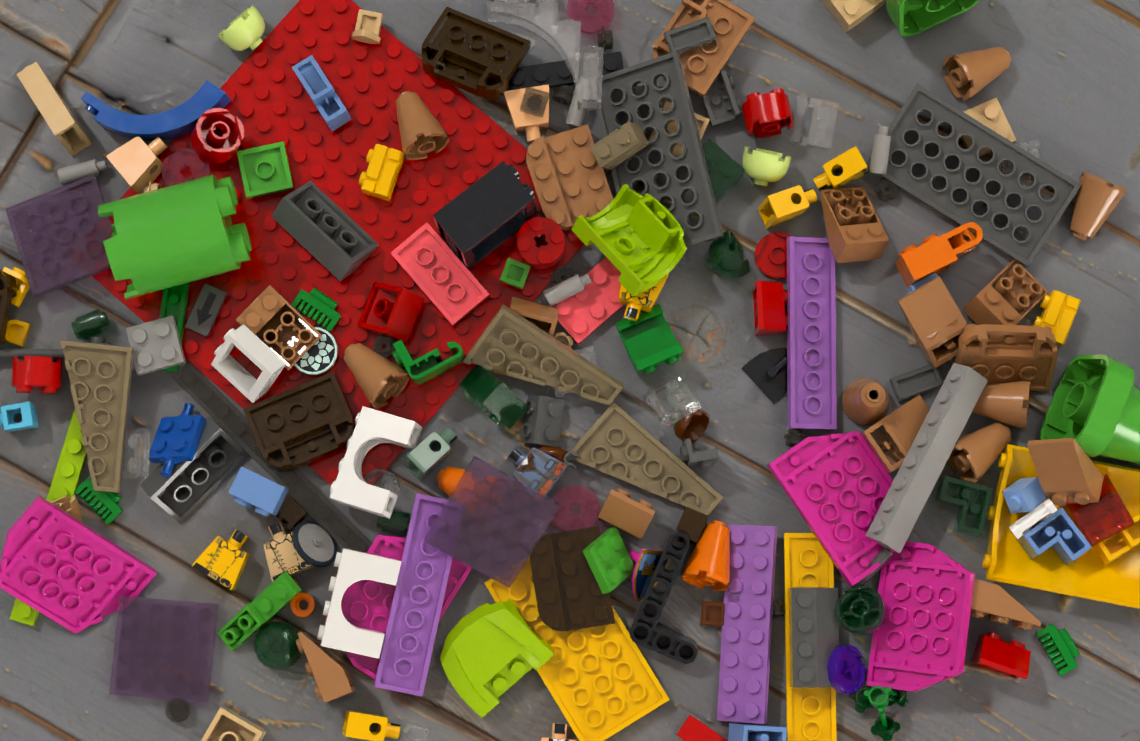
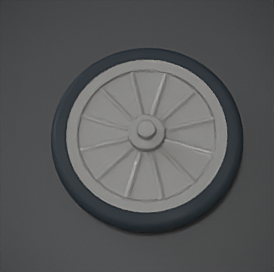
M304 521L295 527L292 535L293 545L304 561L315 567H327L334 562L337 554L336 543L325 527L313 521Z

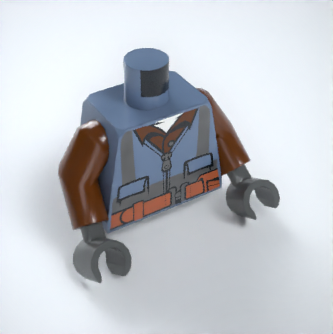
M540 446L537 449L533 447L528 455L515 447L507 459L518 466L513 473L515 477L513 480L514 489L518 499L534 517H537L534 512L537 507H542L545 510L541 502L558 482L568 466L573 469L577 468L572 464L573 459H581V456L573 451L568 452L559 447Z

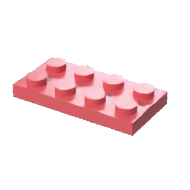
M425 223L391 252L393 258L452 326L456 325L490 296L428 223Z
M607 257L587 273L592 282L584 286V291L550 306L559 309L557 322L577 345L624 306V304L618 302L620 289L618 278L621 272L615 268Z

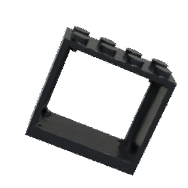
M504 161L433 215L439 235L468 270L519 232L525 222L536 217L534 191L527 183L523 185L519 179L520 174L512 164L507 166Z

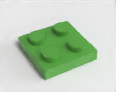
M284 141L237 151L247 199L294 189Z
M616 527L607 529L583 550L602 594L610 593L634 571L633 561Z

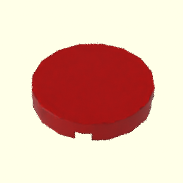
M780 231L773 232L762 237L757 244L754 253L755 265L766 277L775 280L787 278V237L791 236L790 234Z

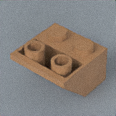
M620 488L617 491L611 489L598 519L641 540L656 512L652 510L653 505L642 499L639 502L630 499L631 494Z

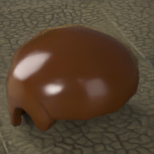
M698 407L683 409L675 418L673 426L675 435L682 441L690 438L691 443H694L705 432L709 424V414Z

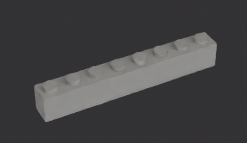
M953 363L865 535L886 549L901 553L988 381L971 367Z

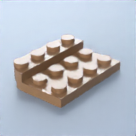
M682 0V4L653 45V59L669 54L670 51L664 38V32L709 17L717 41L680 53L688 89L703 98L755 21V17L727 0Z
M588 124L543 138V136L539 137L529 145L526 154V167L532 180L542 215L555 221L563 231L571 230L578 216H594L613 200L604 170L600 167L590 149L594 145V141Z
M969 324L965 326L964 332L958 339L959 350L956 363L971 367L988 381L985 386L1026 380L1031 381L1030 391L1050 390L1058 358L1056 339L1050 327Z

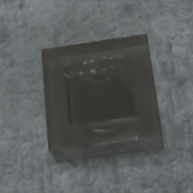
M526 87L520 112L543 118L550 93Z

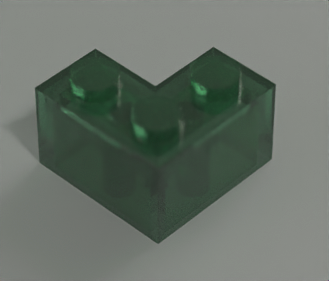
M709 138L702 148L717 205L743 177L745 169Z
M476 364L459 384L465 391L463 396L472 404L475 403L485 414L489 411L491 415L488 418L497 426L503 424L508 429H511L529 408L500 379L481 365Z
M944 476L940 478L935 502L958 507L953 531L979 537L983 533L993 488Z

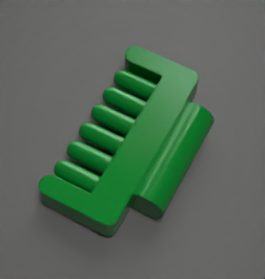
M313 288L310 294L301 290L291 304L299 312L303 309L302 314H307L308 318L312 317V321L318 319V325L323 322L322 328H326L328 332H332L341 319V315L334 311L339 303L316 288Z
M89 477L75 490L76 494H81L80 497L85 498L84 501L86 503L96 496L89 503V506L93 507L94 511H97L104 504L97 512L98 515H101L108 508L101 516L106 524H111L123 512V509L118 505L122 497L115 492L94 490L92 480Z
M1050 624L1035 633L1036 637H1041L1039 642L1043 643V648L1052 645L1045 652L1048 654L1054 651L1048 657L1049 659L1056 657L1051 663H1058L1054 667L1058 670V675L1062 676L1077 667L1074 657L1078 656L1080 652L1066 628L1058 631L1054 624Z

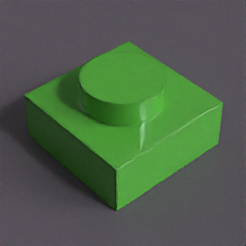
M508 258L500 282L523 290L531 266Z

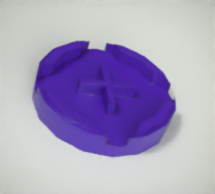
M852 645L837 646L832 651L828 661L827 669L830 683L836 692L843 695L854 694L855 691L862 687L865 680L866 668L865 664H862L861 661L863 656Z

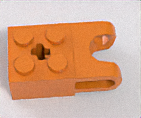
M969 222L939 237L935 233L925 238L924 242L919 244L920 246L918 247L913 244L903 249L902 253L898 255L899 258L895 265L907 288L934 273L938 274L950 268L959 257L972 251L983 238L982 229L976 223Z

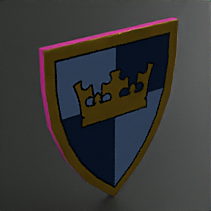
M642 548L640 554L634 550L629 552L632 561L636 562L631 581L633 595L637 603L643 599L663 551ZM666 559L663 561V566L665 568H667L670 559Z

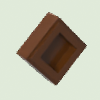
M702 601L700 625L722 627L724 625L725 603Z

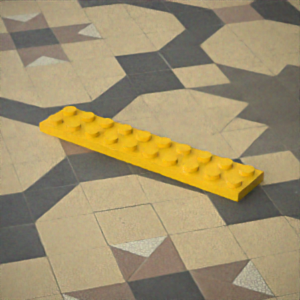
M783 533L786 741H837L836 690L833 687H790L789 588H834V563L813 533Z

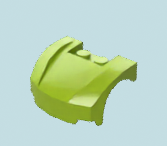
M624 184L611 203L596 215L591 217L578 216L571 229L586 246L594 243L615 268L621 272L618 281L633 297L659 283L677 265L687 250L683 240L684 231L670 211L648 193L642 196L630 190L628 184Z
M508 599L507 602L500 601L491 605L485 603L463 617L447 635L440 654V660L444 673L453 688L466 704L483 718L500 703L499 697L532 668L537 671L554 656L552 646L540 638L520 616L514 601Z

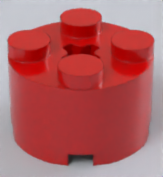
M774 89L770 93L765 94L754 92L746 96L747 101L742 104V112L748 136L751 137L753 133L755 138L772 137L781 134L782 128L787 126L789 130L794 126L788 95L784 93V89Z
M212 108L205 111L198 119L191 135V144L198 158L203 162L224 163L232 159L244 137L243 124L237 116L229 113L227 109Z
M534 217L525 222L517 234V250L521 260L533 269H545L555 266L562 259L565 251V237L561 227L555 221L545 217ZM542 239H544L546 246L541 245L538 248L536 241H541Z
M18 356L13 357L11 387L16 388V393L29 394L32 389L41 390V394L55 395L56 390L61 389L62 359L58 358L57 363L52 362V357L24 356L23 361H18Z

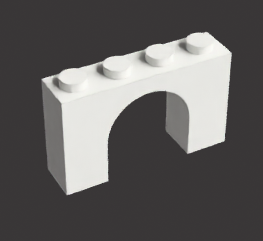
M363 406L361 412L356 416V426L353 435L347 441L345 457L339 463L337 479L331 485L330 498L337 503L390 519L398 496L389 490L366 483L362 475L363 459L371 448L381 443H392L413 450L417 445L423 427L415 421Z
M346 548L342 549V553L337 552L334 567H338L336 577L331 576L328 591H332L331 601H325L323 615L327 616L325 626L320 625L317 639L321 640V646L379 659L385 634L379 631L360 628L348 622L342 613L341 601L347 588L357 581L372 580L396 586L402 561Z

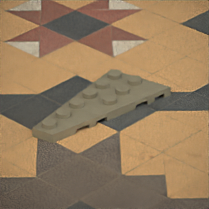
M504 304L463 359V363L470 365L474 363L484 366V369L490 371L494 369L505 372L508 376L542 386L556 387L558 391L565 393L566 391L581 395L582 398L609 406L624 387V383Z
M60 340L65 357V367L68 370L71 383L70 388L76 415L82 431V441L88 457L87 463L93 489L96 491L119 493L134 347Z
M614 402L571 450L581 456V459L575 458L573 461L705 515H709L723 499L717 491Z

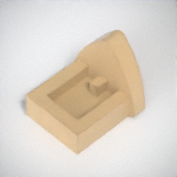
M359 9L352 39L368 44H380L381 38L379 34L383 14Z

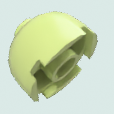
M251 5L250 8H247L235 18L226 30L223 29L218 34V37L233 50L243 51L249 47L254 50L263 42L260 37L265 31L264 19L255 6Z
M744 147L742 165L745 173L749 177L754 178L753 183L767 186L768 182H777L786 175L791 156H786L785 159H782L783 154L761 148H756V150L751 152V147Z

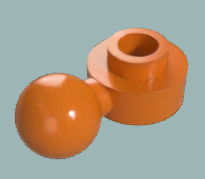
M299 592L291 600L290 607L296 616L305 618L315 612L316 601L312 595ZM303 601L308 602V607L305 610H302L300 607Z

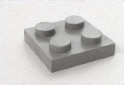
M171 315L126 328L130 347H134L133 360L137 375L140 376L186 363L174 316Z

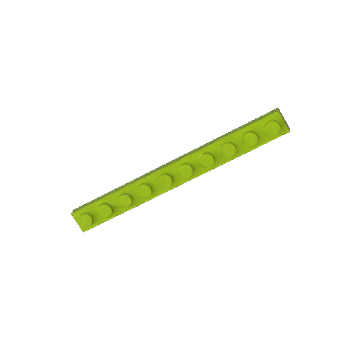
M75 409L46 499L49 502L64 496H69L72 499V496L76 495L75 490L78 488L87 459L85 445H83L82 431ZM16 598L10 620L35 626L39 611Z

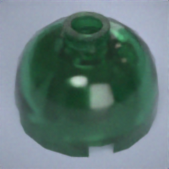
M727 230L723 232L724 237L711 242L709 247L710 259L707 260V263L713 273L717 271L726 279H737L751 272L748 259L743 261L744 255L742 252L744 250L733 232Z
M856 585L845 590V594L842 595L841 599L837 600L835 609L837 619L844 629L854 635L866 636L873 634L881 628L886 616V607L881 595L866 585Z
M284 621L271 622L263 626L257 633L254 641V651L258 660L265 667L273 670H284L295 665L302 655L296 644V640L299 639L297 633L300 631L292 624Z

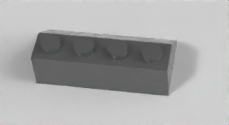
M311 180L283 197L271 216L339 281L352 274L379 246L372 237Z
M208 416L193 461L180 462L174 465L171 477L167 478L160 474L164 463H161L140 486L154 502L181 524L249 454L219 424Z
M789 588L790 687H832L827 668L832 651L839 646L838 588Z

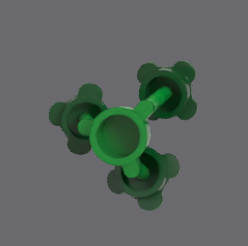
M864 685L863 688L855 691L854 694H850V698L854 700L856 705L855 710L858 713H863L865 709L870 707L878 709L880 717L875 721V725L871 727V733L880 736L883 741H891L893 734L900 730V724L885 715L884 708L893 704L905 707L908 704V699L906 698L907 691L891 689L890 687L883 688L881 686L872 688L871 686Z

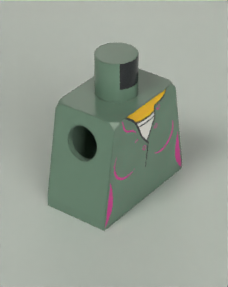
M446 428L440 435L435 431L432 432L406 456L404 465L422 482L450 454V445L457 439L456 434L450 428ZM430 448H436L438 452H434Z

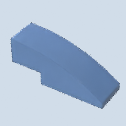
M312 55L292 67L331 132L352 120L347 109Z

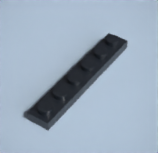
M621 52L518 67L511 77L509 88L506 91L549 85V88L580 84L581 80L590 82L591 79L624 69Z

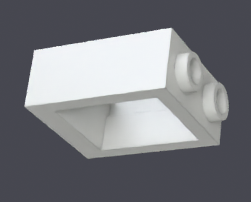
M243 324L238 329L232 328L223 337L225 342L215 350L214 354L216 356L211 365L246 398L254 403L269 391L286 363ZM234 346L262 370L257 380L229 355Z

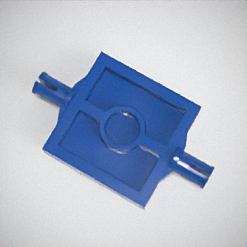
M191 403L184 404L180 416L161 418L148 460L151 463H164L160 473L163 477H171L174 465L180 462L193 461L206 419L202 415H192L194 405Z

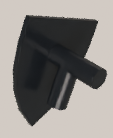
M787 348L771 349L760 353L741 368L773 404L787 391Z

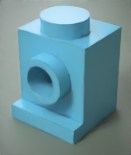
M28 401L1 406V428L4 427V430L7 432L39 428L35 404ZM18 414H21L22 421L17 423L15 418Z

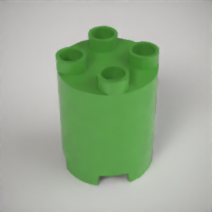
M212 174L98 206L100 218L113 216L114 223L111 224L113 230L112 238L103 241L115 281L131 279L133 283L127 285V293H124L125 299L241 268V262L250 260L249 251L252 250L246 225L244 222L233 225L230 215L237 213L235 205H238L236 190L230 176L217 180L216 176Z

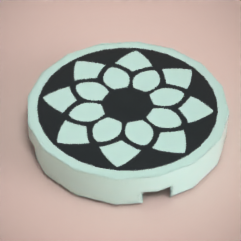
M320 327L314 328L322 337L294 364L299 371L308 375L326 373L334 366L337 359L338 346L334 337Z

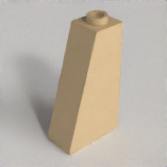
M37 62L26 66L21 72L16 74L53 134L72 157L92 144Z

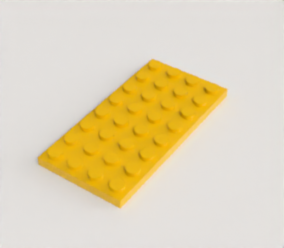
M530 555L484 582L496 603L500 601L507 602L508 599L513 600L526 624L540 638L552 646L554 656L537 671L579 741H604L670 700L636 643L630 638L628 630L613 606L614 624L564 632L556 631L545 625L539 616Z

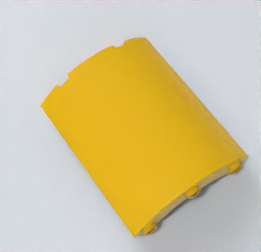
M1007 444L1005 453H1001L999 456L998 467H1001L993 506L990 505L987 512V520H990L987 554L984 555L982 561V568L986 569V579L1140 609V545L1108 565L1104 564L1093 546L1067 565L1064 564L1052 546L1033 559L1029 557L1017 541L1015 535L1008 528L1029 512L1011 514L1002 492L1020 478L1038 476L1029 449ZM1091 460L1104 476L1099 502L1085 505L1078 503L1065 504L1063 506L1055 505L1057 510L1061 507L1064 509L1092 546L1096 540L1140 514V469ZM1038 521V522L1035 523L1032 527H1035V526H1036L1037 524H1039L1041 521Z

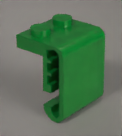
M660 304L653 306L651 312L641 311L637 321L624 318L615 322L637 375L642 373L645 375L658 370V366L665 363L671 365L682 357L683 349L680 343L677 344L669 323L664 318Z
M402 340L393 344L396 350L392 352L398 365L401 368L405 366L412 381L417 385L424 384L461 364L465 357L462 347L456 342H447L452 357L445 361L442 360L437 348L413 361Z

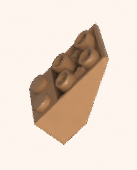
M864 186L821 190L820 196L828 242L837 263L881 259L889 238Z
M1014 258L962 310L977 325H1016L1048 291Z
M938 276L897 301L923 357L934 368L958 355V339L964 332L965 326L968 325L942 279Z
M270 285L236 319L241 326L244 324L286 363L284 367L287 370H290L322 337Z
M920 394L861 433L888 474L902 465L930 410Z
M974 579L971 617L984 618L985 615L989 616V621L994 623L1008 624V622H1013V627L1022 630H1032L1033 627L1041 626V622L997 584Z
M307 632L297 633L299 639L296 640V644L300 653H304L307 657L308 662L305 663V667L309 676H313L316 680L317 685L314 686V690L319 700L323 699L324 703H328L357 691L349 669Z

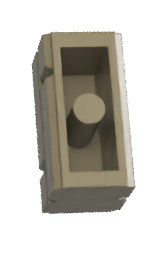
M628 121L620 129H616L592 145L590 149L600 167L611 170L648 146L649 143L639 125Z

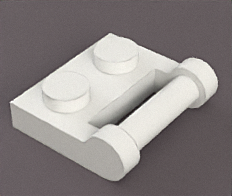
M1048 498L1008 528L1019 539L1030 531L1035 523L1038 521L1042 522L1058 510Z

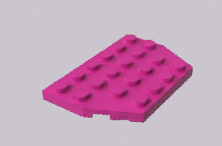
M859 431L807 437L767 465L849 587L854 586L882 565L877 562L869 567L874 557L884 547L865 535L893 480Z
M40 495L37 496L7 531L0 560V588L75 634L86 629L89 625L103 621L102 618L115 610L118 613L126 610L157 574L153 567Z
M377 535L366 553L401 561L406 538ZM453 554L439 621L474 567ZM361 580L353 583L347 588L342 597L341 609L344 617L354 626L385 634L395 585L372 580ZM345 651L354 667L370 677L376 678L379 664L378 658Z
M906 542L901 553L894 552L891 559L881 568L867 686L890 687L896 690L917 692L963 674L975 574L934 545Z

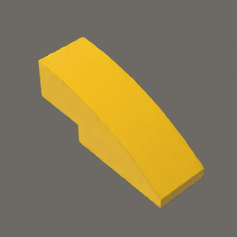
M1140 514L1092 544L1105 565L1140 545Z

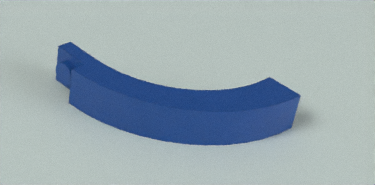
M207 80L186 102L158 114L136 115L121 112L103 103L87 91L81 98L87 105L85 109L96 116L94 120L101 127L129 139L139 136L143 141H153L158 136L161 140H168L193 132L198 119L205 111L212 108H225L231 101L224 91Z

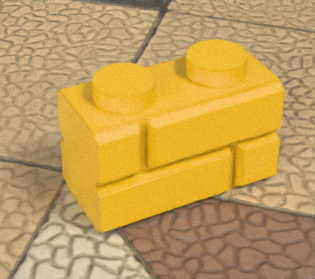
M376 144L374 150L370 149L366 159V163H369L367 172L362 171L359 179L362 192L390 201L405 157L404 153L380 144Z
M1053 290L1049 295L1045 294L1040 305L1043 308L1041 317L1037 316L1032 326L1050 327L1055 336L1057 347H1062L1065 344L1081 300L1057 290Z

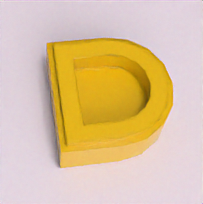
M14 319L8 321L5 340L14 345L24 347L31 324Z

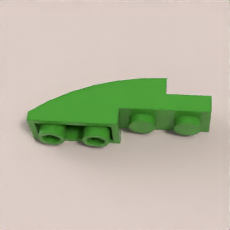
M287 571L282 573L259 596L247 604L223 626L217 634L231 652L234 651L283 610L302 590Z

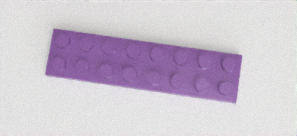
M787 237L788 429L837 430L835 257L829 246L828 238Z
M419 493L415 495L374 687L423 696L464 503Z
M728 524L730 529V585L728 590L724 591L725 615L721 637L717 721L767 724L777 527Z

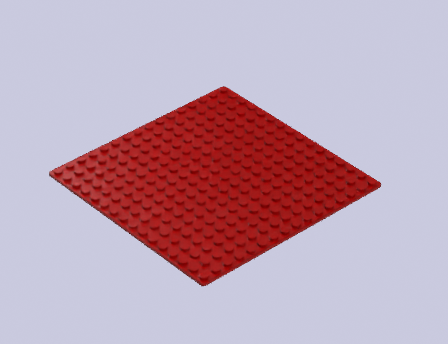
M299 0L220 88L231 99L224 109L237 116L244 127V137L237 151L284 141L294 189L247 199L237 152L232 159L224 163L203 162L198 158L192 147V132L174 138L168 145V148L158 156L165 165V168L153 181V184L160 183L162 188L212 174L216 176L217 180L230 176L238 198V205H235L237 213L230 215L232 224L245 223L252 250L249 251L250 260L241 262L240 269L190 282L185 325L204 284L228 293L209 337L189 330L184 326L182 341L184 357L243 409L334 372L354 423L357 414L361 412L364 406L415 421L424 428L478 365L462 362L421 385L415 384L410 375H406L409 381L399 396L396 398L391 396L386 400L389 403L388 405L379 409L374 408L344 361L346 348L351 344L361 343L398 365L392 354L396 350L393 344L397 341L357 326L374 282L405 288L424 298L421 311L413 326L412 334L404 345L413 361L436 348L442 360L445 361L452 357L447 342L458 343L466 356L503 304L509 308L512 297L534 302L581 249L584 243L572 230L563 231L565 251L562 259L555 266L549 268H531L523 290L500 282L508 258L524 263L517 250V232L469 270L490 296L456 325L452 326L393 258L391 252L425 223H428L439 235L433 215L502 161L507 166L512 164L520 174V182L523 185L527 183L534 191L536 217H543L526 167L528 149L451 84L426 73L423 70L422 59L382 25L379 34L381 38L380 44H368L352 39L359 9H362L352 0ZM311 55L327 77L352 119L332 132L292 69L294 65ZM411 91L418 94L446 131L449 142L437 154L435 151L427 153L428 158L409 160L405 156L390 201L364 194L361 190L362 186L359 185V179L362 171L367 172L369 163H366L369 150H374L375 145L380 144L402 151L395 102L401 93ZM310 180L379 244L378 248L352 274L342 281H339L332 275L328 269L271 217L283 197ZM130 187L120 199L138 195V193ZM113 216L103 217L71 252V258L145 323L159 319L163 290L125 299L124 293H127V285L133 284L132 280L115 281L103 241L112 238L113 230L111 224L114 223ZM542 239L541 241H536L538 248L541 245L546 246L544 239ZM269 285L290 305L301 290L310 294L313 288L318 289L339 303L334 311L341 315V319L332 332H329L337 343L338 354L334 366L326 373L308 375L299 371L295 365L290 370L284 367L269 391L252 403L211 365L216 356L214 354L215 350L225 342L223 339L225 334L230 329L234 328L236 330L241 326L236 319ZM303 309L300 312L297 311L313 327L322 328L323 322L320 325H318V319L316 321H312V317L308 318L307 314H302ZM234 346L229 355L257 380L262 370ZM381 443L371 448L362 462V475L366 483L374 485L403 452L405 447L392 443ZM347 446L307 465L332 485L337 479L339 463L345 457Z

